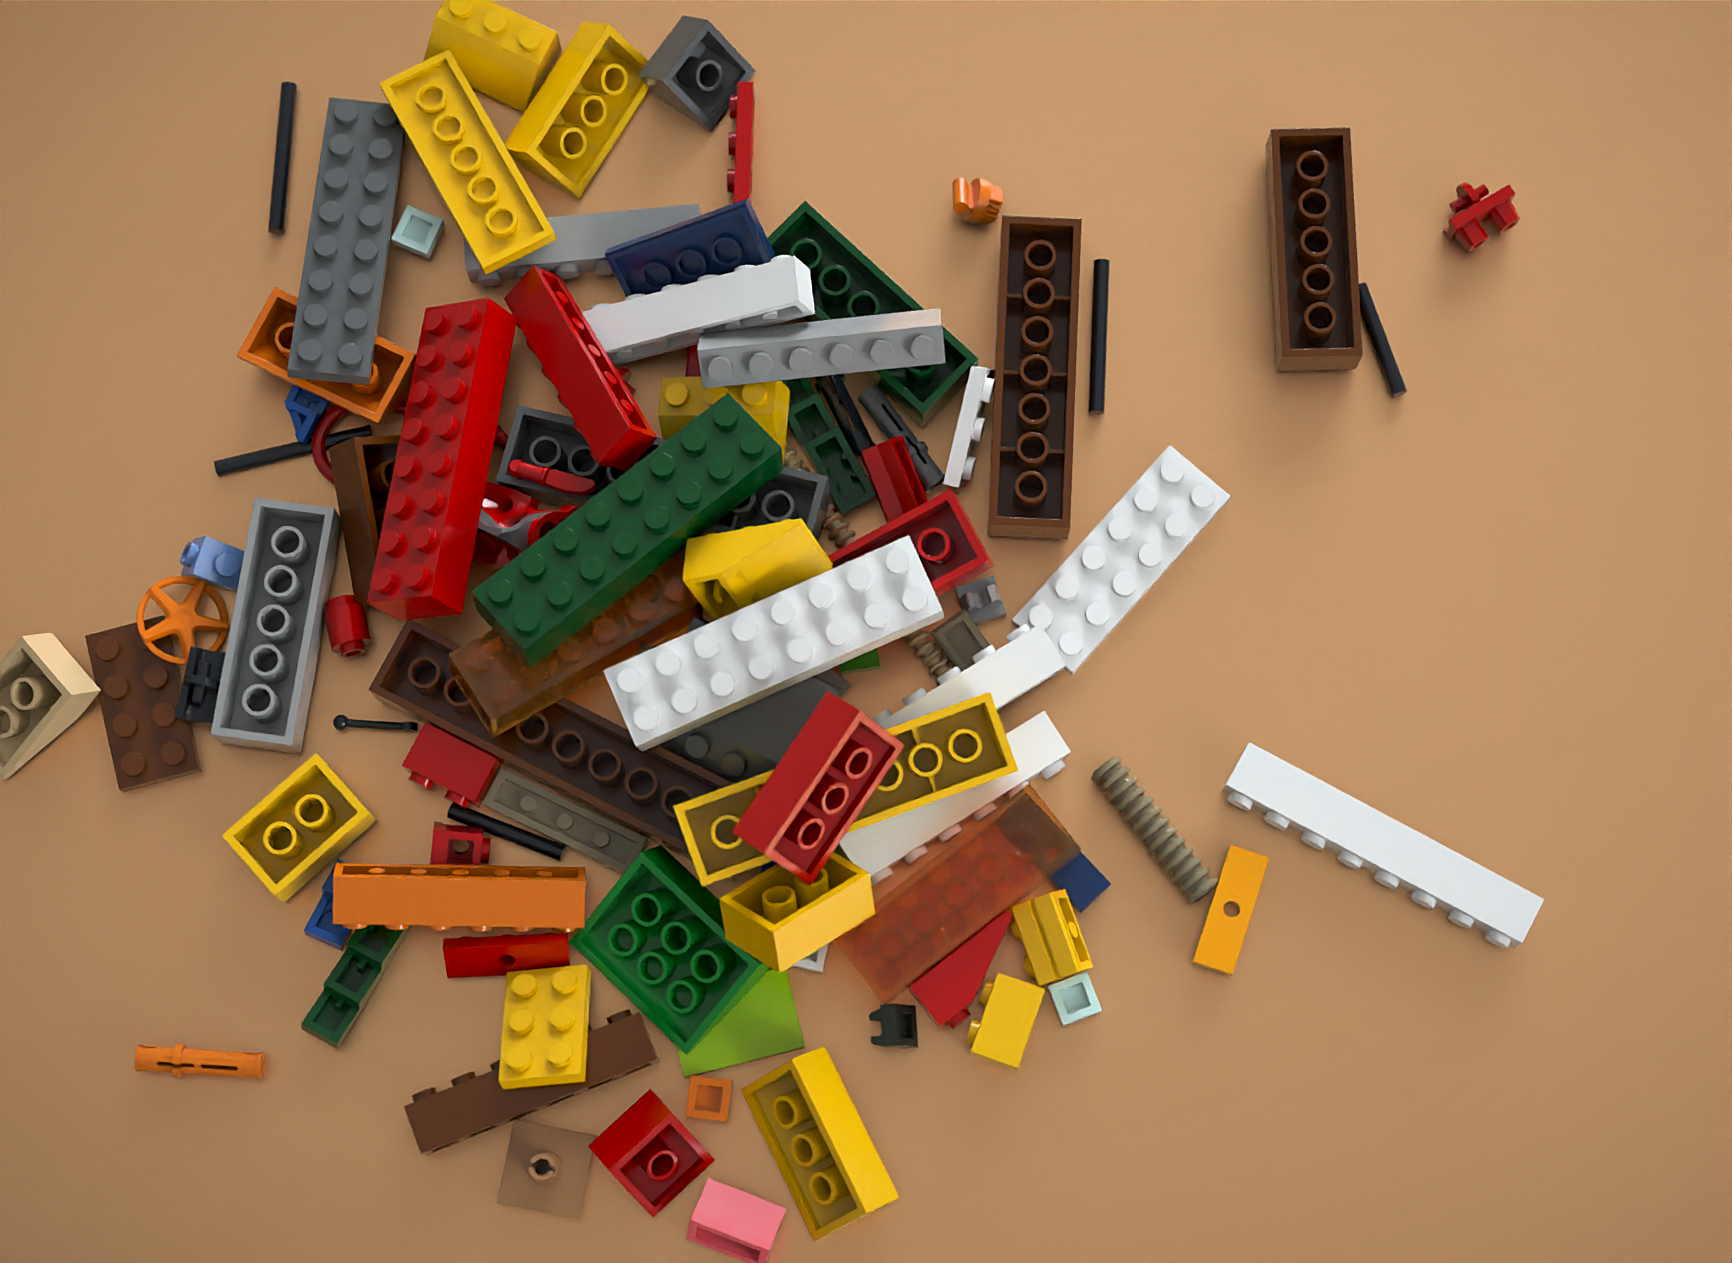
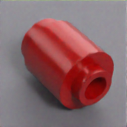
M342 595L328 600L325 603L326 611L323 615L332 651L341 653V656L344 658L363 654L366 651L365 647L372 642L363 605L355 603L354 595Z

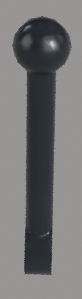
M337 715L333 720V725L337 730L356 727L401 730L415 733L418 728V723L356 720L348 719L345 715Z

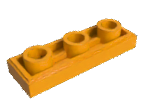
M1230 844L1192 963L1230 976L1233 975L1270 857ZM1224 905H1234L1237 909V916L1228 917L1223 911Z

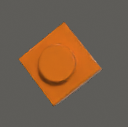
M691 1075L685 1117L728 1123L733 1081Z

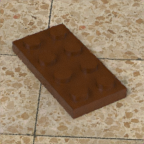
M162 615L144 620L145 630L165 620V616ZM137 622L86 635L85 638L95 683L101 690L98 697L119 790L126 792L201 772L202 769L191 722L179 720L175 717L182 688L178 664L170 663L157 657L146 647L138 632ZM171 634L152 641L159 650L176 657Z

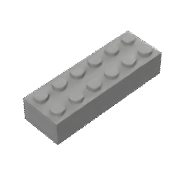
M254 498L211 728V735L220 743L301 754L324 626L323 613L326 611L325 603L329 598L342 526L341 518L335 508Z

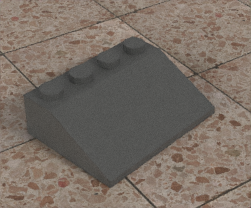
M696 615L685 634L711 622ZM814 675L659 745L733 783H737L775 769L827 691L838 697L842 688Z

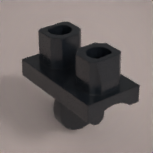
M190 647L175 715L176 719L212 725L226 652Z

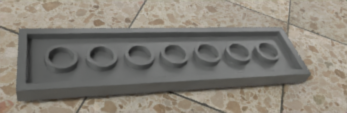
M329 97L288 361V377L370 385L405 140V132L389 103Z

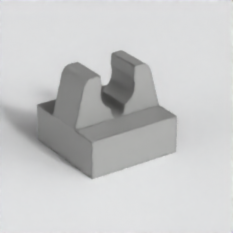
M994 576L955 588L961 610L965 609L976 626L1006 617V611Z

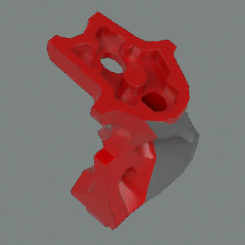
M486 482L472 562L484 568H503L517 557L518 552L522 553L580 507L570 504L561 507L558 511L537 510L540 503L538 500L517 490Z

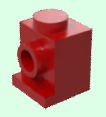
M434 821L430 864L480 865V862H489L491 838H483L482 827L450 825ZM456 840H465L469 847L464 852H458L454 849L453 843Z

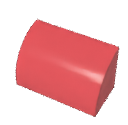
M708 1178L690 1219L686 1239L746 1263H767L786 1208Z

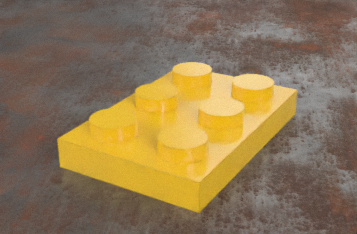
M587 964L507 972L499 1068V1083L503 1089L585 1082L591 971Z

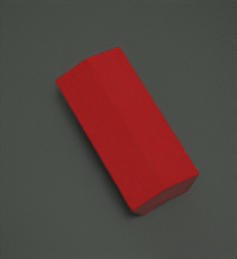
M903 436L889 439L859 453L887 523L928 501Z

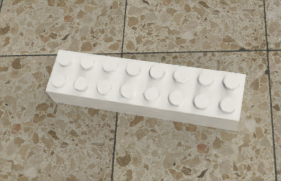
M908 535L603 671L634 744L643 752L944 618V614Z

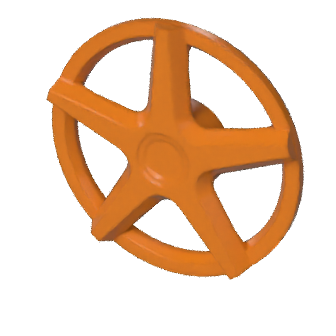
M172 576L158 581L143 595L137 610V628L146 647L157 657L174 664L187 665L190 647H195V631L219 632L217 639L208 649L210 651H217L222 645L229 629L227 609L220 595L206 581L189 576ZM173 584L193 586L182 603H176L160 589ZM204 592L216 604L220 620L198 613L197 609ZM152 598L164 611L166 617L165 620L145 630L144 611L149 599ZM170 634L178 637L183 658L174 657L162 652L152 641Z

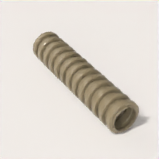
M1112 757L1093 772L1091 780L1094 783L1099 782L1101 793L1107 792L1109 803L1115 802L1117 813L1123 812L1125 815L1123 817L1124 822L1130 821L1133 825L1131 827L1132 832L1138 831L1141 835L1139 837L1140 842L1146 841L1149 845L1147 847L1148 852L1154 851L1157 855L1155 861L1157 863L1162 862L1165 865L1163 871L1165 873L1170 872L1173 875L1171 881L1173 883L1178 882L1181 885L1179 891L1181 893L1186 892L1189 895L1187 901L1189 903H1196L1213 890L1219 880L1216 877L1211 878L1208 873L1211 870L1208 867L1203 868L1201 866L1202 859L1200 857L1195 858L1193 856L1194 849L1186 847L1184 836L1178 837L1176 826L1170 827L1168 816L1162 817L1160 806L1154 807L1152 796L1146 797L1144 786L1138 787L1136 784L1138 782L1137 777H1130L1128 774L1130 772L1129 767H1123L1120 764L1122 762L1121 757Z

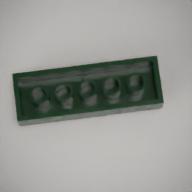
M806 201L768 237L776 256H795L810 269L815 314L803 317L807 322L925 310ZM943 327L945 363L863 372L873 383L879 385L880 389L922 428L967 383L971 366H978V357L945 327Z

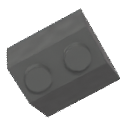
M683 15L638 76L662 101L704 129L711 131L730 106V95H737L738 81L748 82L755 70L709 20Z

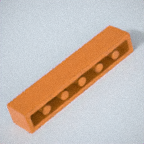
M336 863L333 875V924H342L347 929H362L367 927V925H384L387 929L403 930L408 928L409 925H421L436 931L447 930L451 926H468L473 931H488L493 927H509L513 931L527 932L533 930L534 927H551L556 932H572L576 928H584L586 869L585 867Z

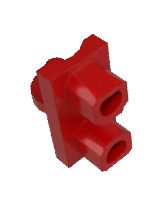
M1467 182L1456 187L1458 199L1450 203V208L1455 214L1463 209L1465 210L1449 219V227L1443 231V234L1449 242L1456 238L1469 253L1479 248L1489 238L1480 225L1482 222L1490 219L1499 234L1508 231L1518 223L1520 218L1514 205L1511 203L1515 192L1510 185H1507L1485 199L1480 200L1489 194L1484 184L1475 189Z

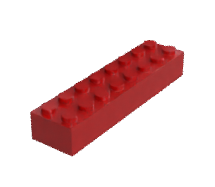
M489 297L425 309L367 599L368 604L397 621L462 614L517 323L516 317Z

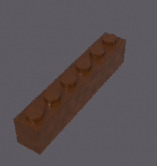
M630 1009L609 1016L607 1018L608 1025L595 1030L592 1029L591 1025H588L585 1082L503 1089L499 1083L500 1060L490 1064L492 1071L476 1077L475 1072H469L452 1079L453 1087L438 1093L436 1088L432 1087L412 1095L413 1103L405 1105L404 1109L420 1153L430 1155L659 1063L660 1061L642 1015L639 1012L632 1015Z

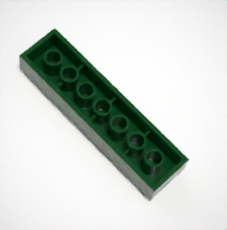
M727 393L474 589L471 593L477 612L520 660L531 669L686 547L687 539L700 536L783 470L782 448Z

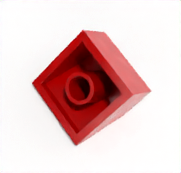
M651 1089L588 1145L606 1169L652 1217L659 1213L715 1161Z

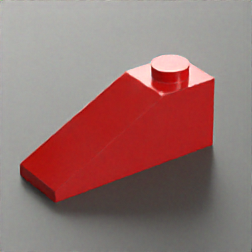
M1008 910L909 987V992L939 1030L946 1025L953 1030L971 1015L967 1008L973 1004L1010 925L1012 916Z

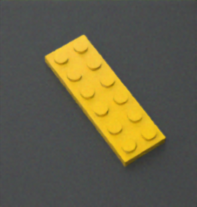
M449 49L379 83L381 91L485 275L556 240L552 227Z

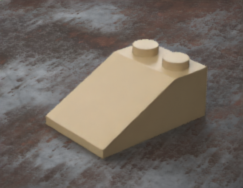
M52 633L21 636L0 662V776L2 779L9 778L75 722L101 691Z

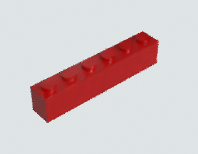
M532 265L504 297V300L512 315L517 318L516 325L521 328L527 338V347L540 360L543 366V374L554 384L558 391V400L569 410L575 420V429L585 437L589 444L592 458L605 468L611 466L626 472L656 441L657 436L562 278Z

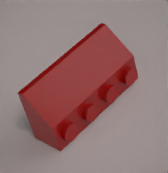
M827 691L732 832L811 885L905 745L861 710Z

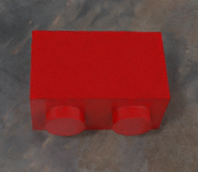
M425 722L402 766L407 772L411 773L408 778L409 781L428 791L434 785L447 792L444 796L446 800L466 809L469 803L480 808L502 764L498 758Z

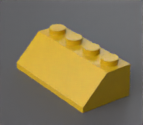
M583 21L504 143L510 156L527 171L573 197L580 198L650 88L638 76L648 60L610 24Z
M825 1046L787 1061L741 1090L814 1241L899 1198Z

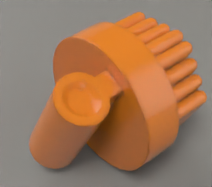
M957 178L952 182L953 210L956 213L962 214L963 220L975 224L980 222L987 225L996 221L1001 204H1003L1002 188L991 185L989 181L975 178L970 184L964 178Z

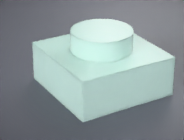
M407 205L391 238L392 243L429 259L445 226L444 220Z
M1087 972L1048 986V991L1062 1027L1102 1011Z

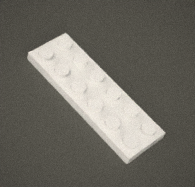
M1169 445L1017 613L1011 623L1016 628L1027 624L1030 629L1041 624L1065 662L1066 666L1064 669L1073 675L1222 509L1231 496Z

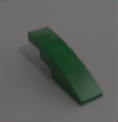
M808 378L781 380L790 389L787 426L815 473L828 476L833 489L831 499L841 515L876 497L875 490L841 429L834 423L818 392H815Z
M367 925L365 928L356 929L346 943V951L324 982L323 992L302 1021V1030L338 1049L386 972L412 925L403 930L387 929L384 925Z

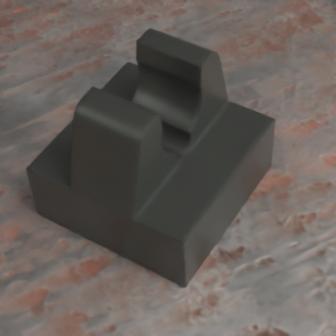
M885 1004L880 1005V1009L870 1013L869 1019L871 1021H881L882 1028L880 1036L871 1037L872 1044L902 1049L918 1047L915 1005Z

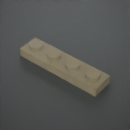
M500 768L482 803L485 807L624 874L639 853L644 850L648 842L646 837L503 768Z

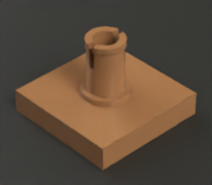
M514 1120L497 1203L581 1219L594 1155L588 1145L597 1138V1135Z

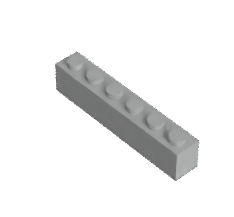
M699 204L548 217L546 219L555 233V241L487 275L484 274L464 238L466 272L470 282L477 283L480 286L498 285L501 282L500 280L516 279L519 281L532 265L554 273L562 279H572L578 277L579 273L595 272L597 275H613L614 273L604 255L608 248L700 216Z
M941 308L700 333L697 350L703 388L945 363Z

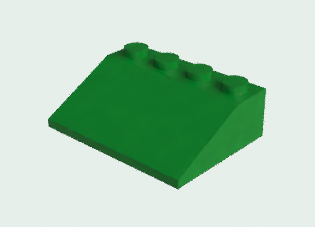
M662 845L639 853L586 920L584 928H580L570 940V943L686 1055L712 1031L770 968L726 939L720 900L705 886H701L700 881Z

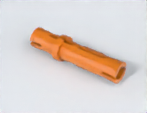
M139 1044L135 1053L136 1072L172 1073L173 1077L180 1078L184 1074L261 1079L265 1065L263 1052L250 1053L187 1049L185 1044H175L174 1048Z

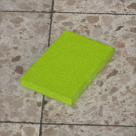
M774 969L767 970L757 984L689 1054L686 1055L677 1047L684 1078L805 1048L787 971L784 970L779 973Z

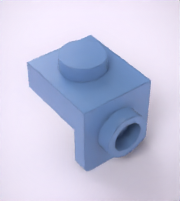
M207 536L194 538L192 542L186 544L182 552L180 564L184 565L181 576L195 577L226 590L237 591L244 551Z

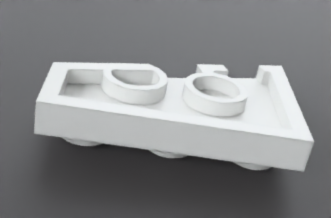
M971 366L943 484L959 488L963 486L964 480L971 481L976 458L971 457L975 441L980 442L983 435L986 419L982 418L986 402L990 403L993 394L995 379L992 378L995 369Z

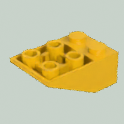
M802 518L786 519L777 523L747 526L739 530L709 533L705 536L687 539L683 581L712 620L716 621L832 569L833 564Z

